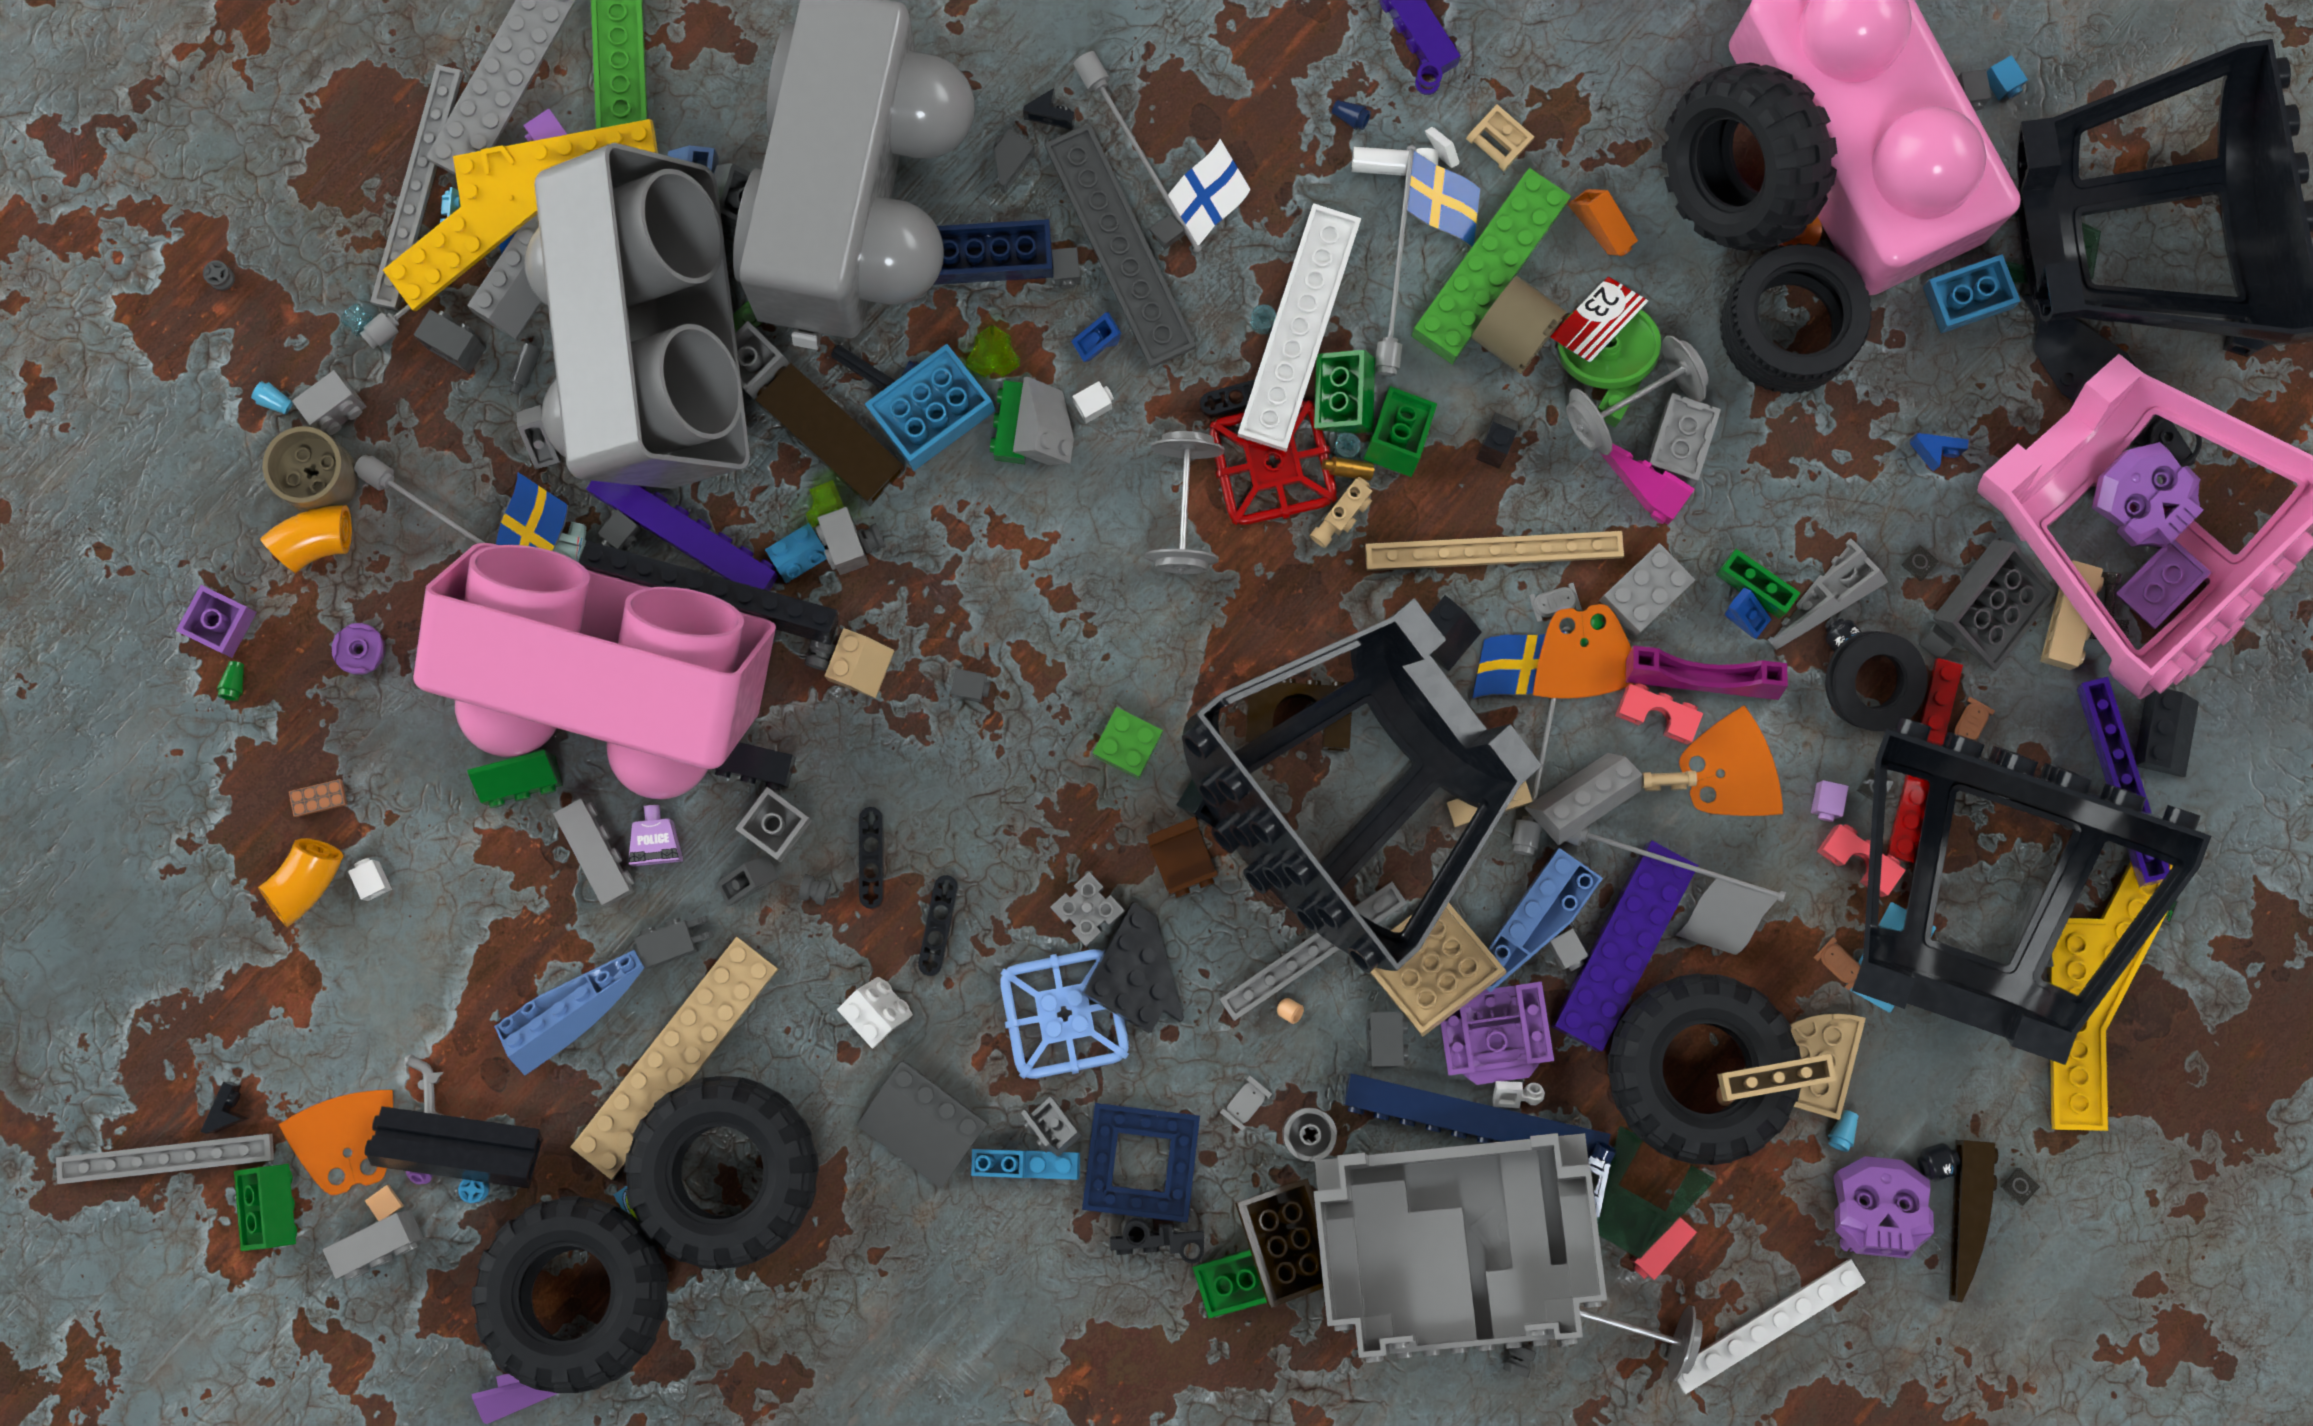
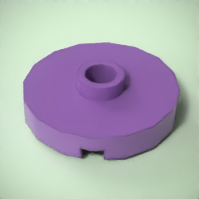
M354 623L346 626V628L335 635L332 643L334 661L343 671L354 675H364L374 671L382 663L385 655V642L382 635L372 626L363 623ZM362 645L364 649L363 652L357 654V647Z

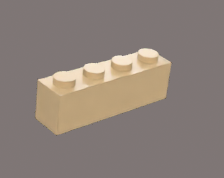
M2072 560L2074 566L2097 595L2104 582V578L2101 577L2103 569ZM2060 587L2040 662L2072 670L2079 667L2084 661L2086 652L2083 650L2085 641L2090 637L2091 630Z
M1831 1054L1717 1074L1723 1101L1837 1081Z

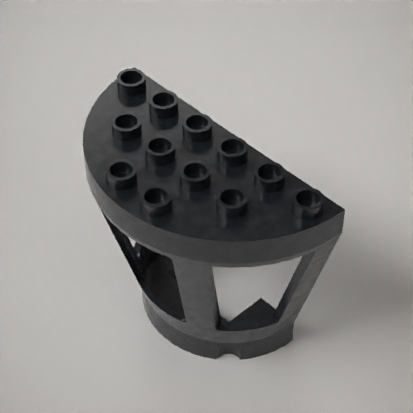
M2273 39L2240 43L2058 116L2021 122L2016 159L2018 191L2021 198L2020 206L2017 210L2019 234L2029 291L2035 308H2039L2040 317L2043 321L2084 318L2106 322H2122L2260 339L2266 344L2276 346L2313 342V244L2310 232H2313V200L2304 201L2301 184H2306L2309 179V161L2305 152L2295 153L2292 136L2299 134L2300 115L2296 104L2285 105L2282 89H2288L2290 86V63L2287 57L2276 58ZM2223 77L2218 116L2217 159L2081 180L2079 177V152L2081 134L2084 131ZM2218 195L2226 253L2237 297L2097 285L2092 283L2084 245L2081 216ZM2170 314L2245 320L2248 322V324Z
M1415 598L1409 600L1385 621L1213 697L1188 719L1182 735L1184 754L1191 776L1207 808L1217 822V825L1211 829L1216 842L1229 853L1237 850L1249 865L1243 870V874L1256 891L1265 894L1270 889L1296 914L1299 921L1308 930L1314 933L1317 932L1337 948L1349 954L1353 962L1367 973H1370L1375 968L1398 971L1421 949L1520 785L1542 766L1511 724L1486 729L1433 660L1430 654L1443 644L1446 639ZM1350 651L1354 672L1352 680L1234 752L1222 739L1219 731V712L1221 708ZM1368 704L1389 737L1412 761V766L1319 863L1250 774L1362 705ZM1441 787L1459 800L1478 809L1405 928L1401 932L1390 931L1359 914L1342 893L1341 889L1435 790Z
M1900 717L1895 730L1886 728L1875 758L1863 960L1852 991L1903 1009L1906 1008L1907 1004L2005 1037L2012 1047L2066 1065L2076 1035L2200 868L2211 835L2196 830L2201 816L2167 805L2162 818L2143 811L2142 808L2146 797L2105 783L2099 796L2088 792L2092 782L2091 779L2070 770L2044 763L2041 774L2037 775L2034 773L2038 762L2024 757V755L1993 746L1988 759L1981 756L1985 744L1948 731L1943 744L1928 740V736L1932 727ZM1887 770L1903 773L1929 782L1904 926L1901 930L1878 926ZM1959 791L2062 824L2073 830L2019 946H2017L2009 964L2006 965L1931 939L1955 799ZM2105 842L2116 843L2173 865L2172 869L2079 995L2041 978Z

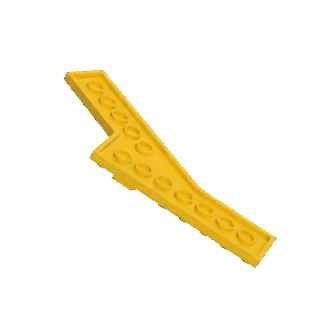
M647 119L509 146H496L481 149V151L453 156L461 207L383 269L384 273L413 311H418L538 214L534 183L539 172L611 143L658 153L653 121Z
M2130 861L2101 919H2068L2052 953L2054 967H2047L2049 982L2079 995L2160 883L2139 888ZM2166 914L2076 1035L2066 1065L2050 1060L2052 1129L2108 1131L2106 1030Z

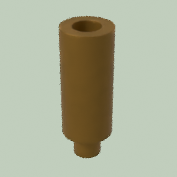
M1335 456L1331 460L1324 459L1322 462V469L1329 470L1330 475L1353 479L1360 477L1365 481H1370L1374 474V464L1370 462Z

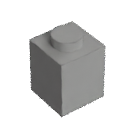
M1573 928L1547 943L1561 970L1569 967L1570 971H1573L1584 965L1583 959L1588 957Z

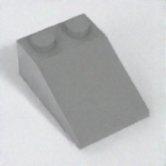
M1024 377L1013 452L1046 465L1070 464L1074 437L1063 391L1030 377Z

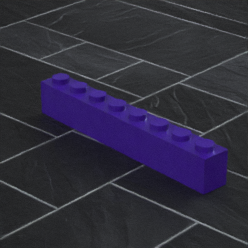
M591 481L587 486L586 490L592 496L616 511L619 510L630 520L724 579L770 591L779 577L774 571L776 568L774 565L764 559L761 562L757 561L752 557L754 553L742 545L738 549L731 544L733 541L731 538L721 532L718 535L710 531L711 526L699 518L695 522L688 517L690 514L688 511L678 505L675 508L667 504L668 499L655 491L652 495L646 491L647 486Z
M2104 677L2082 683L2077 688V692L2106 784L2146 797L2109 678ZM2146 797L2142 810L2152 814ZM2127 848L2139 888L2161 883L2169 873L2168 863Z

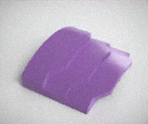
M1542 982L1495 988L1492 992L1484 990L1440 1023L1448 1076L1463 1074L1476 1085L1529 1078L1540 1063L1554 1061Z

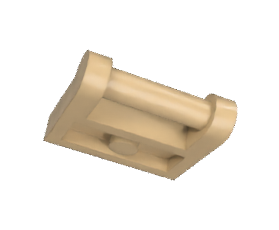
M1496 104L1470 132L1466 140L1480 147L1505 172L1533 141L1534 136ZM1485 130L1510 153L1504 156L1481 136L1483 131Z
M1696 771L1642 773L1641 787L1645 788V791H1660V786H1671V790H1686L1687 785H1697Z

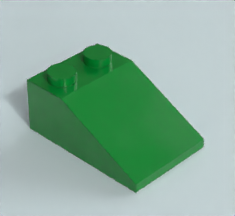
M1389 386L1363 460L1412 477L1421 458L1437 403Z
M1250 1248L1193 1266L1208 1318L1267 1303Z

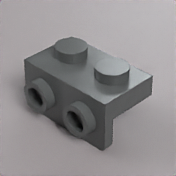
M1051 1096L1032 1113H1029L1026 1109L1021 1111V1114L1026 1119L1023 1122L1024 1126L1033 1135L1037 1134L1039 1139L1036 1142L1046 1153L1050 1150L1058 1157L1082 1136L1057 1101Z

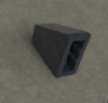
M1495 412L1476 459L1499 469L1510 450L1519 422Z

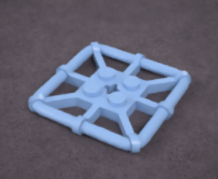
M1092 949L1061 956L1052 954L1050 958L1015 964L1006 970L1003 968L1001 971L1000 986L1007 1019L1005 1028L1009 1030L1015 1066L1020 1073L1019 1076L1023 1079L1026 1077L1037 1079L1068 1072L1077 1074L1079 1070L1114 1064L1128 1057L1129 1041L1125 1020L1113 1013L1118 1039L1117 1046L1094 1030L1091 1012L1105 1010L1106 1008L1099 1004L1090 1005L1089 999L1082 995L1106 949L1103 951ZM1096 960L1081 984L1063 987L1059 966ZM1053 968L1056 989L1038 992L1015 975ZM1011 982L1035 997L1038 1016L1017 1019ZM1062 1006H1066L1067 1010L1072 1011V1015L1068 1016V1021L1066 1022L1061 1017H1057V1013L1061 1011ZM1039 1022L1042 1042L1026 1064L1019 1026ZM1092 1036L1114 1052L1077 1060L1073 1039ZM1066 1041L1069 1062L1032 1068L1048 1044Z

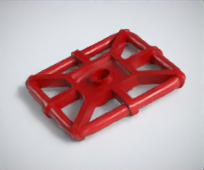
M1310 400L1302 401L1301 412L1297 417L1286 452L1250 440L1246 441L1225 428L1241 424L1244 413L1222 417L1215 422L1212 421L1209 425V435L1214 437V443L1222 446L1219 436L1222 435L1243 448L1247 462L1246 464L1227 468L1224 454L1214 457L1217 467L1215 472L1216 478L1220 480L1226 509L1233 524L1249 525L1280 517L1287 519L1290 518V515L1324 508L1336 502L1337 487L1334 475H1330L1329 470L1322 469L1326 485L1325 489L1305 477L1300 464V460L1319 457L1322 468L1323 460H1330L1329 454L1331 451L1330 447L1326 446L1323 430L1314 429V402ZM1309 415L1316 448L1297 452L1294 435L1305 417ZM1269 456H1274L1275 459L1280 460L1277 468H1272L1266 464L1269 461ZM1249 472L1253 488L1239 510H1237L1229 476ZM1300 483L1322 498L1287 505L1283 486ZM1276 488L1280 504L1279 508L1244 515L1258 492Z

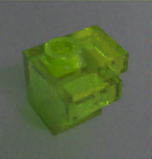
M993 325L975 336L973 351L966 358V367L983 377L988 376L992 372L1004 377L1020 366V357L1015 354L1011 346V336Z
M833 480L809 489L813 498V505L805 514L812 528L820 525L817 517L845 508Z

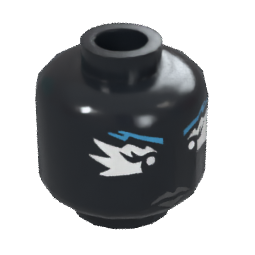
M1841 618L1826 629L1827 635L1825 640L1835 652L1847 639L1862 632L1852 620Z
M1940 1143L1922 1149L1917 1162L1922 1175L1937 1182L1955 1176L1957 1165H1960V1158L1955 1149L1951 1150L1948 1145Z

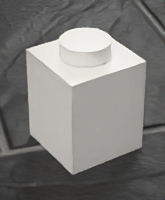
M1099 381L1072 396L1073 403L1085 424L1112 409L1111 401L1114 400L1107 386L1102 387Z
M366 858L355 863V868L348 871L361 900L370 901L392 890L379 861Z

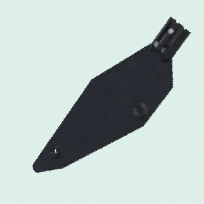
M2031 294L2022 296L2023 301L2038 322L2034 352L2060 393L2074 403L2085 383L2118 354L2136 367L2128 353L2075 318L2043 321L2040 317L2039 308H2035ZM2155 414L2134 442L2140 446L2148 445L2149 430L2153 423L2161 416ZM2166 420L2156 428L2153 443L2161 442L2172 453L2177 462L2183 461L2192 455V451L2173 422ZM2164 433L2169 435V441L2164 440ZM2196 458L2191 463L2185 466L2193 465L2196 461Z

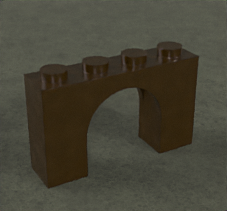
M1287 678L1249 695L1247 698L1245 744L1273 728L1274 712L1285 700L1300 697L1314 703L1346 682L1335 681L1332 682V685H1321L1319 680H1306V684L1296 683L1295 679ZM1352 712L1323 729L1322 750L1349 751Z

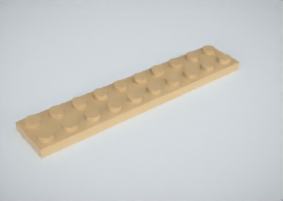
M736 937L571 1145V1148L613 1180L625 1165L626 1153L630 1150L634 1138L633 1133L640 1120L654 1107V1103L665 1094L683 1086L694 1078L779 969L739 937Z

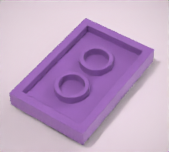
M2174 540L2171 544L2161 547L2115 595L2150 627L2156 629L2212 572Z

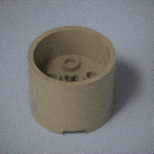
M1516 275L1488 310L1471 336V339L1516 372L1522 374L1562 321L1561 318L1565 316L1567 311Z
M299 426L283 431L271 441L263 457V474L269 488L277 496L301 512L327 506L347 505L354 497L359 483V477L354 471L355 461L351 454L329 435L317 428ZM318 472H319L318 476H313V477H312V474H313V473H318Z

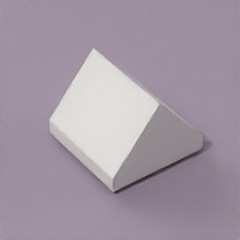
M795 328L792 332L793 345L818 350L822 333Z

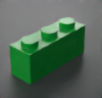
M1004 380L1003 388H998L997 403H1001L1000 412H995L993 428H997L996 438L991 437L990 452L994 453L995 461L1025 465L1026 457L1013 452L1023 387L1021 382Z
M1737 548L1729 554L1715 574L1739 592L1743 588L1751 590L1762 607L1778 619L1787 614L1800 595L1798 590Z

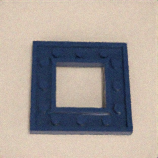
M1095 1103L1082 1210L1188 1223L1200 1116ZM1118 1133L1171 1139L1164 1192L1112 1186Z

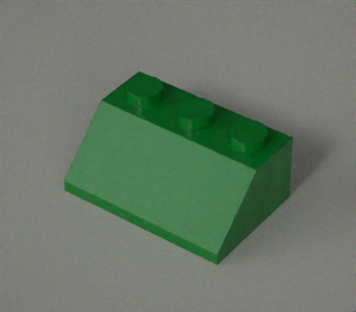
M1366 350L1321 353L1317 355L1314 429L1346 434L1373 432L1375 357Z
M546 750L467 770L480 803L486 806L489 805L490 808L504 806L505 801L514 798L516 802L530 799V794L540 792L541 795L556 792V787L563 786L556 756Z
M289 1164L234 1171L240 1250L248 1251L296 1244L297 1227L294 1223L293 1214L295 1201L291 1191L293 1176L289 1169Z

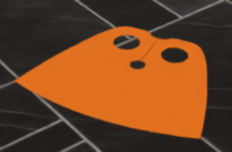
M1591 605L1585 611H1576L1573 608L1561 609L1553 615L1546 631L1537 665L1533 689L1534 696L1583 698L1614 692L1626 688L1630 684H1635L1626 683V658L1632 648L1618 618L1607 605ZM1597 613L1604 615L1606 618V625L1600 630L1593 629L1590 623L1592 616ZM1564 618H1571L1575 622V629L1569 634L1562 633L1559 628L1560 622ZM1582 638H1587L1589 641L1586 647L1580 645Z
M1745 705L1713 725L1682 753L1679 759L1682 772L1692 771L1689 767V761L1694 756H1700L1705 761V768L1701 772H1696L1697 785L1691 786L1690 790L1693 805L1698 810L1711 814L1737 816L1783 814L1781 788L1772 754L1760 728ZM1718 769L1724 770L1725 775L1723 778L1716 776ZM1709 786L1715 790L1716 798L1713 802L1706 803L1701 800L1700 791L1702 788Z
M393 1090L365 1091L332 1098L313 1105L279 1124L297 1158L313 1180L326 1193L338 1195L347 1192L355 1183L367 1186L383 1179L387 1168L377 1167L374 1174L365 1175L360 1170V1164L364 1159L368 1158L365 1155V1146L368 1139L371 1140L372 1136H375L376 1131L372 1130L374 1117L379 1115L381 1106L393 1108ZM350 1148L352 1155L347 1158L344 1157V1149ZM334 1168H340L345 1174L344 1181L339 1185H333L328 1180V1174Z

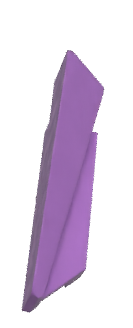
M510 1374L496 1376L498 1388L472 1394V1399L483 1423L489 1424L558 1393L533 1389L521 1384L519 1380Z

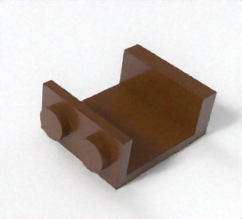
M1195 817L1146 836L1169 896L1175 894L1176 898L1191 893L1189 888L1199 885L1200 888L1210 886L1215 883L1214 878L1218 877L1217 870L1215 871Z

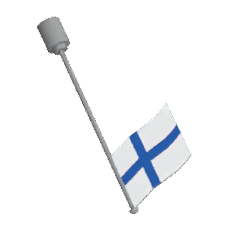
M1095 51L1081 55L1074 61L1073 65L1088 91H1101L1179 224L1184 228L1186 236L1194 247L1192 251L1195 253L1200 252L1202 248L1200 244L1212 229L1239 207L1250 191L1248 184L1221 139H1219L1212 151L1184 174L1171 192L1167 194L1105 90L1110 77Z

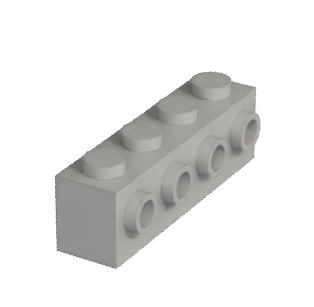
M581 798L553 813L600 904L608 907L632 894L634 890L631 885L635 884L628 870L623 871L619 864L622 858L615 847H610L607 841L610 839V835L603 824L599 826L595 818L598 816V812L592 802L587 803V801Z

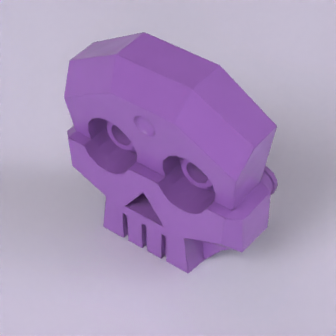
M2161 442L2124 451L2098 477L2092 509L2117 525V533L2131 547H2163L2171 544L2203 511L2198 497L2201 479L2188 466L2181 467L2172 453ZM2157 476H2161L2163 478L2162 484H2159L2157 482ZM2131 503L2136 506L2135 512H2132L2129 508ZM2163 506H2165V507H2170V508L2164 513Z
M1865 1156L1834 1174L1833 1179L1839 1203L1838 1207L1834 1210L1835 1231L1842 1237L1840 1239V1247L1847 1252L1850 1248V1252L1854 1251L1856 1254L1910 1259L1914 1252L1933 1235L1934 1215L1933 1211L1928 1207L1930 1180L1903 1160ZM1860 1199L1866 1200L1867 1205H1862ZM1899 1203H1904L1907 1209L1901 1208Z

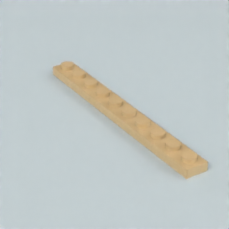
M1622 531L1373 543L1365 545L1367 571L1615 559L1624 557Z

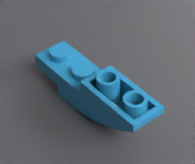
M972 1149L971 1176L1079 1180L1080 1152H1063L1057 1157L1051 1151L1046 1153L1045 1151Z

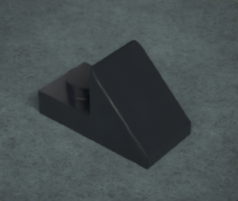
M1054 88L1026 104L1023 108L1024 120L1073 130L1075 113L1064 106L1053 107L1055 99Z
M234 1082L222 1083L200 1132L205 1134L216 1133L249 1119L230 1111L240 1099L241 1094L239 1090L241 1085Z

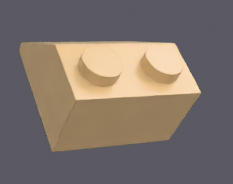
M843 628L826 670L825 678L835 684L876 698L893 657L894 650L869 637Z

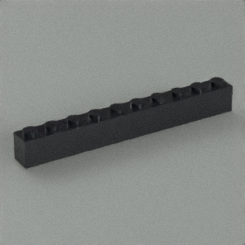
M586 541L578 562L587 570L648 587H676L703 592L726 601L739 612L773 622L776 626L775 630L829 645L832 643L839 622L836 609L591 541Z

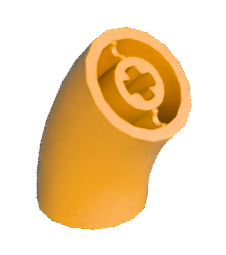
M347 505L312 509L284 520L270 529L260 540L281 563L294 573H297L303 567L319 558L348 553L352 540L351 514Z
M297 839L281 867L267 881L261 884L258 889L280 921L286 927H289L301 918L323 895L334 878L344 855L339 849L328 843L314 839Z

